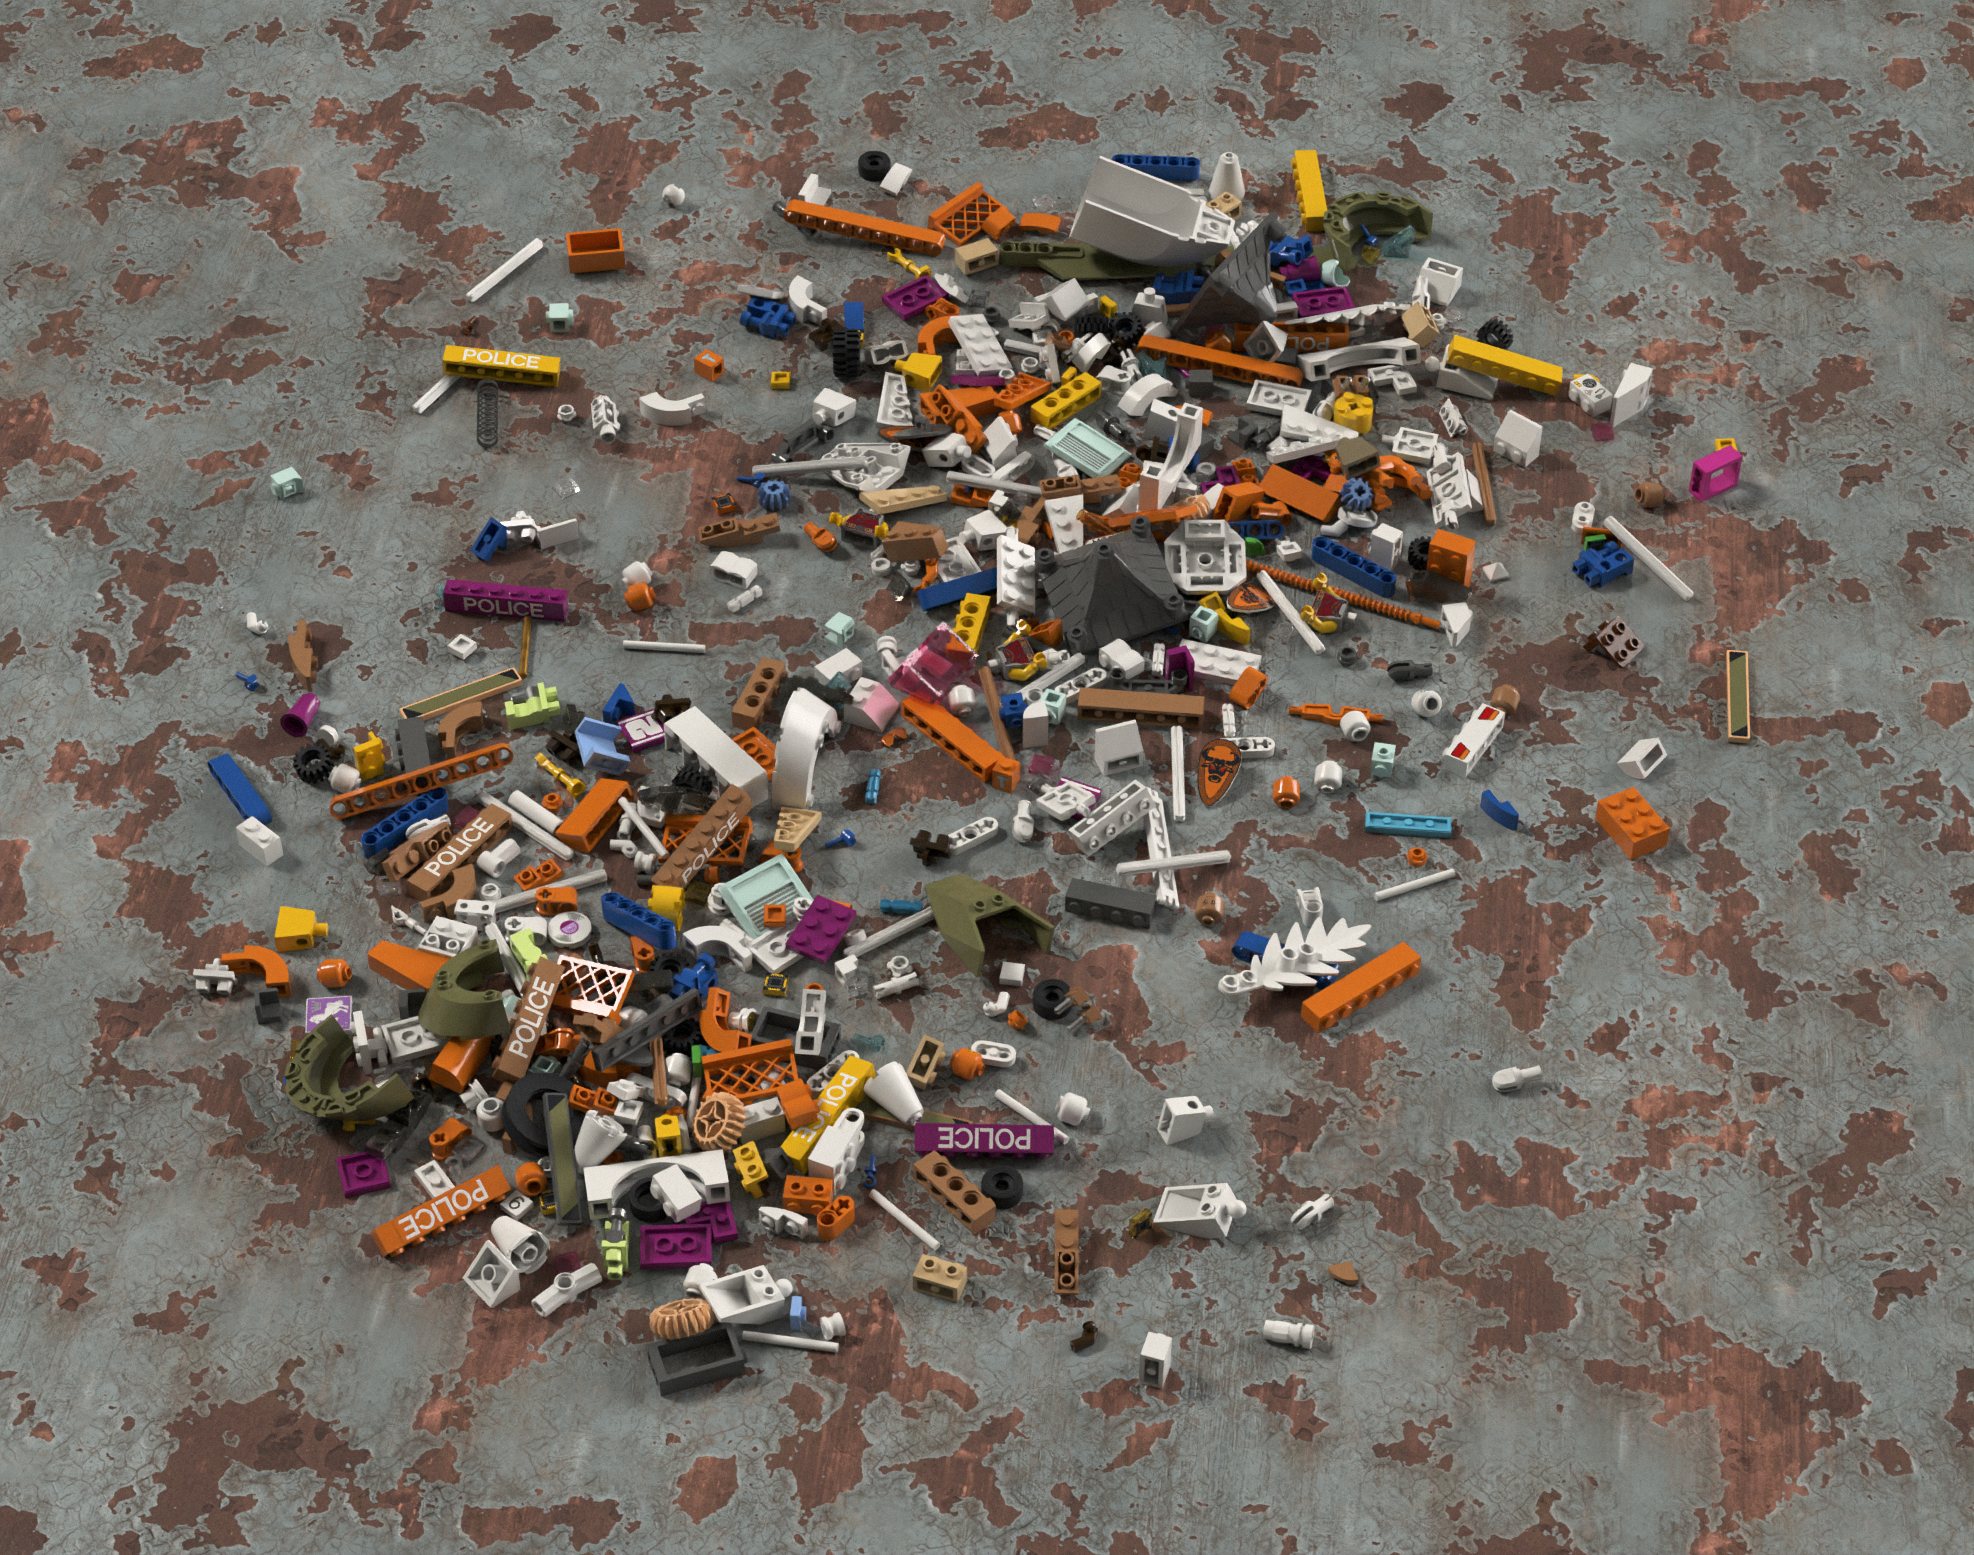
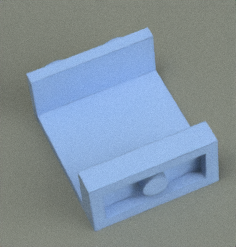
M587 717L583 718L575 730V735L584 767L618 776L622 775L631 761L629 756L616 752L614 740L622 730L620 726Z

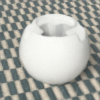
M675 184L666 186L662 192V199L666 203L672 204V207L679 206L685 199V192L682 188L679 189L674 186Z

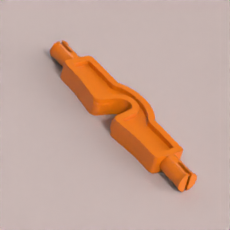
M1303 703L1302 707L1289 705V714L1302 715V719L1322 721L1330 725L1340 726V720L1350 711H1361L1368 722L1382 723L1383 714L1370 713V709L1343 706L1339 714H1334L1329 704Z

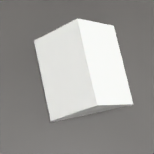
M1073 278L1060 284L1037 303H1046L1050 314L1067 321L1089 303V299L1077 280Z
M1262 321L1243 343V346L1250 357L1275 362L1284 351L1288 334L1267 321Z
M1136 484L1121 490V493L1115 494L1102 516L1115 518L1128 513L1141 512L1138 510L1140 489Z
M487 1240L463 1276V1279L490 1308H494L520 1291L521 1288L518 1269L490 1240Z

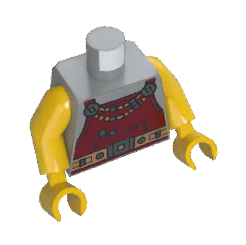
M858 508L852 514L843 518L842 515L831 512L828 523L841 527V541L873 550L877 549L880 540L884 539L889 532L888 525L884 522V516L878 514L872 508L870 510Z
M1319 573L1312 584L1315 588H1321V590H1318L1312 607L1305 605L1301 609V620L1307 621V625L1311 630L1318 631L1320 634H1338L1344 623L1355 626L1357 614L1347 612L1348 601L1338 596L1329 585H1326V575Z
M1020 619L1017 622L1016 627L1018 631H1014L1002 645L996 648V659L987 661V667L990 668L991 673L1000 671L1006 681H1026L1029 678L1038 677V668L1044 669L1047 667L1045 655L1042 652L1034 655L1026 637H1022V635H1027L1031 632V627L1024 619Z

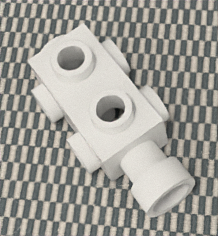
M600 395L591 403L593 429L600 434V439L603 443L611 444L616 440V432L620 429V423L617 422L619 411L616 409V404L610 401L609 397Z

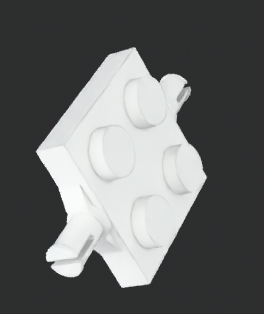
M1400 427L1399 433L1395 437L1383 434L1382 443L1393 444V456L1400 457L1402 460L1429 465L1432 456H1434L1433 446L1436 445L1437 449L1439 434ZM1445 447L1446 455L1448 453V447Z
M1071 781L1058 787H1051L1048 784L1042 785L1041 791L1046 794L1036 799L1037 807L1061 821L1069 819L1076 813H1080L1085 817L1089 816L1091 810L1088 807L1096 803L1095 795Z

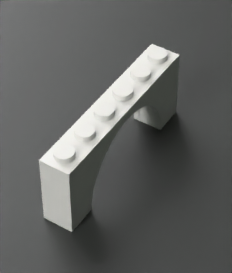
M1405 337L1296 355L1297 367L1303 371L1304 378L1310 381L1329 379L1330 373L1357 365L1389 363L1406 366L1421 363L1420 345Z
M1184 403L1177 416L1174 438L1163 467L1148 462L1140 474L1139 511L1161 509L1201 444L1202 407Z
M723 1149L583 1168L590 1220L608 1218L609 1210L615 1208L619 1199L630 1191L631 1187L638 1180L653 1177V1175L675 1164L678 1165L692 1186L702 1193L707 1204L730 1201L729 1181Z

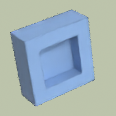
M792 1296L790 1310L791 1330H800L801 1321H806L807 1308L802 1306V1297Z

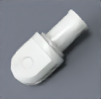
M1420 276L1416 278V292L1412 295V306L1418 301L1429 310L1431 295L1427 293V277Z
M1089 332L1081 339L1075 338L1072 341L1070 350L1061 353L1062 359L1068 356L1064 361L1070 363L1085 345L1084 342L1094 333Z
M1126 349L1128 358H1126L1124 351L1120 352L1121 368L1123 371L1131 373V381L1135 383L1137 382L1135 377L1138 380L1143 378L1139 370L1140 361L1134 357L1131 349Z
M1330 392L1326 400L1318 403L1313 411V415L1330 421L1334 415L1335 402L1338 399L1335 397V392Z
M1057 457L1054 460V465L1058 469V478L1078 475L1080 480V476L1072 464H1068L1061 457Z
M1054 649L1043 651L1047 667L1044 669L1038 668V670L1056 669L1059 664L1067 663L1070 659L1069 653H1066V650L1057 652Z
M1021 800L1017 805L1018 814L1013 818L1012 834L1015 840L1025 843L1033 836L1034 819L1030 816L1031 803L1027 800Z
M442 815L431 821L426 818L420 820V822L411 825L406 830V838L410 840L443 822H447L448 826L451 827L450 819L447 818V815Z
M1539 1065L1522 1070L1512 1067L1496 1072L1493 1075L1492 1083L1497 1091L1508 1092L1521 1089L1524 1083L1542 1080L1543 1078Z
M1324 1194L1314 1202L1306 1201L1291 1217L1292 1225L1297 1223L1295 1228L1302 1230L1312 1223L1319 1222L1322 1217L1321 1214L1334 1206L1333 1198L1331 1197L1325 1201L1330 1195Z

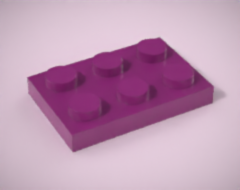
M925 275L883 295L882 303L905 321L924 312L927 306L935 304L939 298H944L946 301L949 300V293L929 276Z
M1346 286L1294 292L1291 295L1292 301L1298 306L1299 319L1355 308Z
M817 895L785 943L786 949L825 965L857 916L856 910Z
M711 1223L640 1226V1270L690 1268L701 1263L712 1267Z

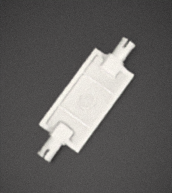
M1437 443V449L1436 445L1433 446L1435 456L1433 458V468L1426 471L1428 484L1433 492L1431 503L1435 525L1439 528L1446 525L1448 531H1454L1455 528L1459 527L1457 518L1472 509L1464 460L1459 452L1452 456L1446 455L1445 445Z
M1010 526L1006 528V536L1000 535L997 538V605L1004 607L1005 615H1007V625L1017 629L1016 624L1019 621L1020 615L1028 616L1029 614H1035V548L1019 542V529Z

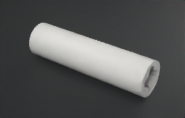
M519 790L514 791L508 799L509 805L556 836V830L564 821Z

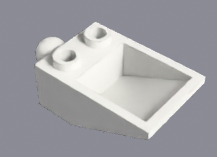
M1449 346L1446 348L1442 362L1433 356L1426 359L1425 368L1428 371L1440 370L1436 387L1487 400L1493 399L1498 379L1448 364L1447 353Z
M1630 363L1628 369H1624L1621 377L1622 381L1613 399L1609 427L1613 428L1643 410L1649 396L1652 368Z
M1228 1183L1165 1187L1153 1224L1157 1227L1201 1238H1221L1227 1236L1232 1218H1242L1246 1214L1247 1208L1243 1201L1237 1200Z
M764 1265L699 1284V1289L709 1305H711L719 1322L760 1325L780 1319L782 1317L785 1297H788L793 1290L791 1282L787 1279H779L774 1282Z

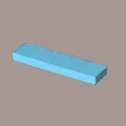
M1366 812L1365 832L1451 838L1452 818Z

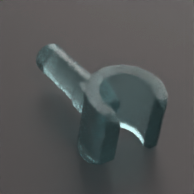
M442 583L436 588V594L439 595V598L434 606L435 610H439L444 600L443 591L445 585Z
M858 1033L855 1034V1039L869 1044L873 1052L880 1051V1047L884 1046L885 1039L881 1035L868 1038Z

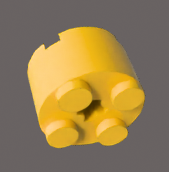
M1350 391L1345 392L1335 402L1333 422L1355 430L1358 434L1362 433V435L1370 431L1373 417L1372 399Z
M653 885L647 909L673 922L675 931H680L684 917L682 916V909L685 907L684 889Z

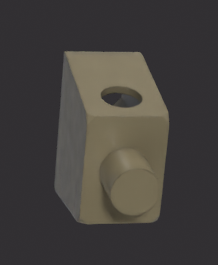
M1343 437L1339 440L1336 446L1337 460L1346 480L1381 466L1378 450L1362 437H1356L1352 440Z

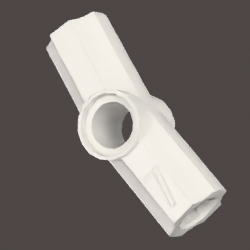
M590 1263L571 1274L566 1272L558 1274L554 1279V1284L531 1301L536 1313L541 1317H547L562 1304L574 1302L577 1294L602 1281L598 1268L594 1263Z

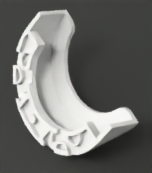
M799 687L797 691L792 693L780 725V729H782V735H780L781 742L777 741L774 755L776 759L775 771L772 772V807L774 810L781 811V806L808 810V807H812L814 795L811 794V787L818 749L823 745L824 733L828 732L829 737L834 738L841 729V721H838L836 710L808 690Z

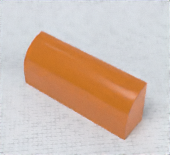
M1274 464L1271 465L1259 484V487L1265 490V495L1282 501L1325 523L1329 522L1336 515L1342 505L1339 494Z
M600 778L556 830L555 834L558 839L575 851L589 853L624 811L618 800L625 797L631 803L634 799L628 782Z
M495 1035L472 1040H460L459 1036H452L433 1062L429 1080L462 1094L491 1053L490 1044L492 1038L495 1039Z

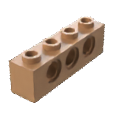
M766 657L761 658L732 710L733 727L749 730L752 727L758 729L760 725H763L767 711L771 710L774 698L779 696L782 684H785L787 681L788 672L786 671L785 662Z
M934 1150L913 1164V1179L974 1235L996 1220V1205L993 1200L986 1198L975 1184H971L960 1170H956L950 1165L945 1156H941Z

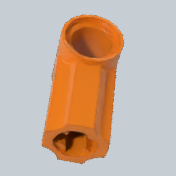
M1277 501L1273 504L1254 503L1251 508L1253 520H1276L1281 522L1284 527L1292 521V515L1282 501Z

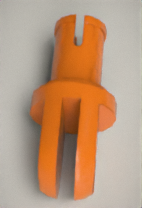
M813 522L805 524L804 532L812 537V543L821 551L831 552L836 548L837 540L826 528H818Z

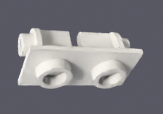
M1447 399L1439 412L1451 438H1453L1455 433L1465 435L1468 427L1461 420L1462 416L1459 408L1453 405L1450 399Z

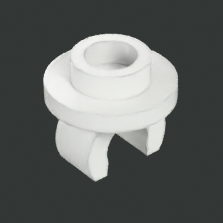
M1241 223L1240 229H1236L1235 235L1244 241L1254 230V226Z

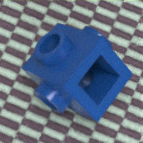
M1021 692L1001 696L999 716L1000 720L1005 721L1006 728L1023 725V714L1028 707V703L1024 704Z

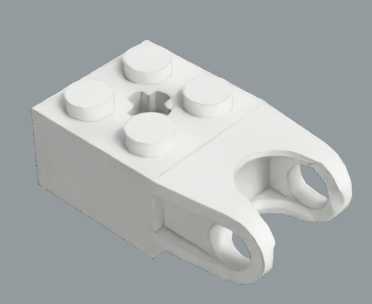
M856 1108L844 1110L833 1127L827 1126L808 1158L809 1177L833 1179L834 1197L839 1189H843L848 1173L853 1172L856 1166V1158L865 1142L864 1133L860 1131L864 1123V1114ZM849 1115H857L859 1117L855 1122H850L846 1118Z

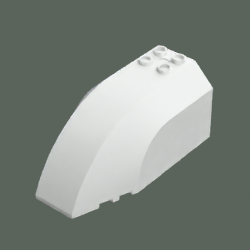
M1100 156L1083 194L1069 238L1139 264L1165 267L1182 266L1206 260L1227 248L1235 220L1216 208L1214 210L1205 205L1206 201L1202 199L1197 200L1191 196L1192 192L1185 188Z

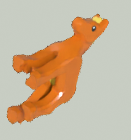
M1324 451L1326 456L1323 462L1329 465L1330 472L1336 475L1343 473L1337 460L1336 451ZM1393 455L1379 456L1380 467L1354 477L1355 479L1362 477L1363 483L1369 481L1367 486L1373 488L1371 493L1375 495L1373 498L1375 504L1386 502L1387 496L1385 495L1386 490L1383 488L1384 486L1393 488L1396 485L1410 489L1417 493L1420 500L1430 499L1433 493L1430 490V486L1423 483V477L1415 471L1414 466L1405 463L1400 457Z

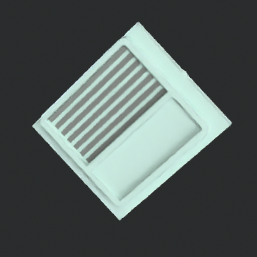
M1076 418L1058 431L1043 446L1092 478L1111 475L1132 455V453Z
M783 853L717 888L744 932L754 940L774 928L764 927V905L786 904L787 919L794 915V901L797 898L804 897L812 902L814 901Z

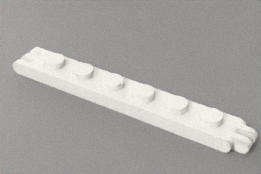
M1147 787L1156 805L1143 816L1150 859L1171 857L1162 799L1158 797L1157 791H1151V788ZM1174 870L1152 872L1157 903L1160 905L1164 904L1165 907L1177 911L1179 900Z

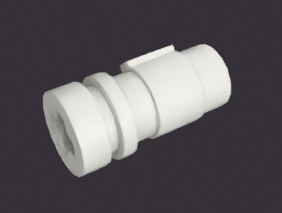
M1266 1320L1263 1339L1286 1344L1291 1343L1295 1347L1302 1345V1348L1311 1349L1315 1326L1310 1324L1303 1326V1323L1296 1325L1289 1322Z

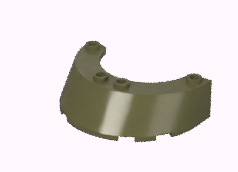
M1365 191L1345 195L1329 205V209L1324 213L1323 224L1333 257L1339 261L1338 266L1347 272L1357 266V260L1352 254L1353 246L1359 240L1365 238L1359 226L1360 224H1364L1370 235L1390 234L1402 236L1414 242H1421L1431 238L1433 212L1406 196L1399 198L1391 196V192L1376 191V194H1365Z
M496 939L480 941L478 945L452 957L437 971L418 1015L420 1026L426 1033L430 1031L434 1037L448 1040L451 1036H459L460 1040H472L511 1031L501 992L495 990H487L485 992L468 991L484 985V976L505 972Z
M332 1014L309 1032L295 1049L296 1055L292 1061L288 1062L284 1075L286 1078L285 1091L291 1103L305 1114L324 1118L358 1122L373 1120L404 1108L414 1099V1096L397 1073L379 1088L368 1080L360 1087L343 1094L339 1087V1076L345 1061L354 1050V1043Z

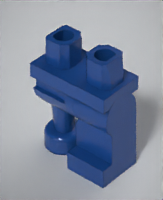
M1303 235L1300 239L1286 236L1281 243L1277 241L1275 244L1271 241L1269 246L1270 266H1277L1282 261H1289L1293 265H1299L1302 260L1307 259L1314 252L1310 235Z
M1188 270V273L1179 271L1176 276L1164 277V273L1156 272L1153 287L1155 295L1163 296L1165 304L1191 303V300H1193L1203 286L1204 277L1194 276V270Z
M753 296L747 305V311H743L740 317V325L745 327L750 324L756 326L763 336L769 335V338L773 340L777 335L786 337L789 325L793 326L796 322V313L789 312L788 305H781L758 296Z
M1610 541L1605 544L1603 550L1598 552L1592 548L1586 552L1584 550L1579 552V559L1572 563V571L1576 575L1584 572V581L1587 585L1597 584L1603 587L1606 583L1613 581L1622 574L1626 576L1632 574L1634 558L1623 548L1619 550L1618 545L1614 541Z
M703 952L697 958V965L692 970L684 968L682 969L681 976L676 974L672 978L673 988L669 991L670 997L674 1000L695 988L699 990L702 1002L708 996L709 988L718 985L717 971L712 969L716 964L714 958L708 953Z

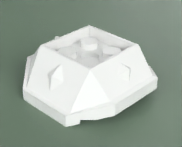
M1184 520L1164 541V561L1175 587L1186 595H1210L1216 591L1218 594H1228L1235 587L1246 581L1245 541L1225 520Z

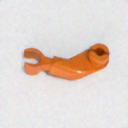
M937 558L924 559L926 575L922 579V583L913 589L916 595L917 591L927 588L938 577Z

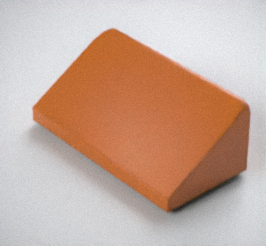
M1583 526L1581 543L1585 542V537L1605 534L1606 544L1614 541L1621 548L1622 541L1609 529Z

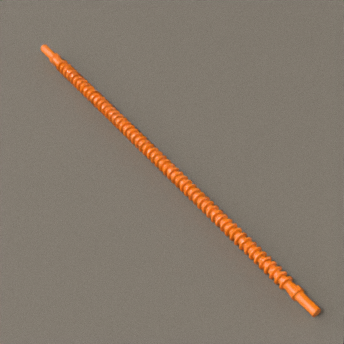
M1085 512L1084 519L1100 523L1103 527H1110L1108 519L1111 518L1109 516ZM1130 526V528L1121 529V530H1118V531L1121 532L1122 530H1123V531L1131 530V526ZM1166 533L1163 534V538L1155 539L1157 544L1164 542L1168 538ZM1246 559L1247 572L1251 570L1252 574L1264 570L1270 577H1273V580L1279 579V582L1284 581L1285 584L1289 582L1291 586L1295 584V587L1300 586L1301 589L1305 587L1307 591L1309 589L1312 592L1321 590V588L1313 586L1312 579L1307 580L1306 577L1302 579L1300 575L1296 577L1295 574L1290 575V572L1285 573L1284 570L1280 572L1279 569L1274 570V567L1269 568L1268 565L1264 567L1262 563L1258 565L1257 562L1252 563V560L1247 562ZM1333 585L1330 586L1338 596L1350 601V604L1355 603V606L1360 604L1361 608L1366 606V609L1372 608V611L1376 609L1378 613L1382 611L1384 615L1388 613V616L1394 615V618L1398 616L1400 620L1404 618L1405 621L1410 620L1417 625L1423 624L1436 629L1440 628L1441 621L1425 617L1421 613H1412L1410 609L1405 611V608L1400 609L1399 606L1395 608L1394 604L1389 606L1388 603L1383 604V601L1378 602L1377 599L1373 601L1371 597L1367 599L1366 596L1361 597V594L1356 596L1355 592L1350 594V591L1345 592L1344 589L1339 590V587L1334 589Z

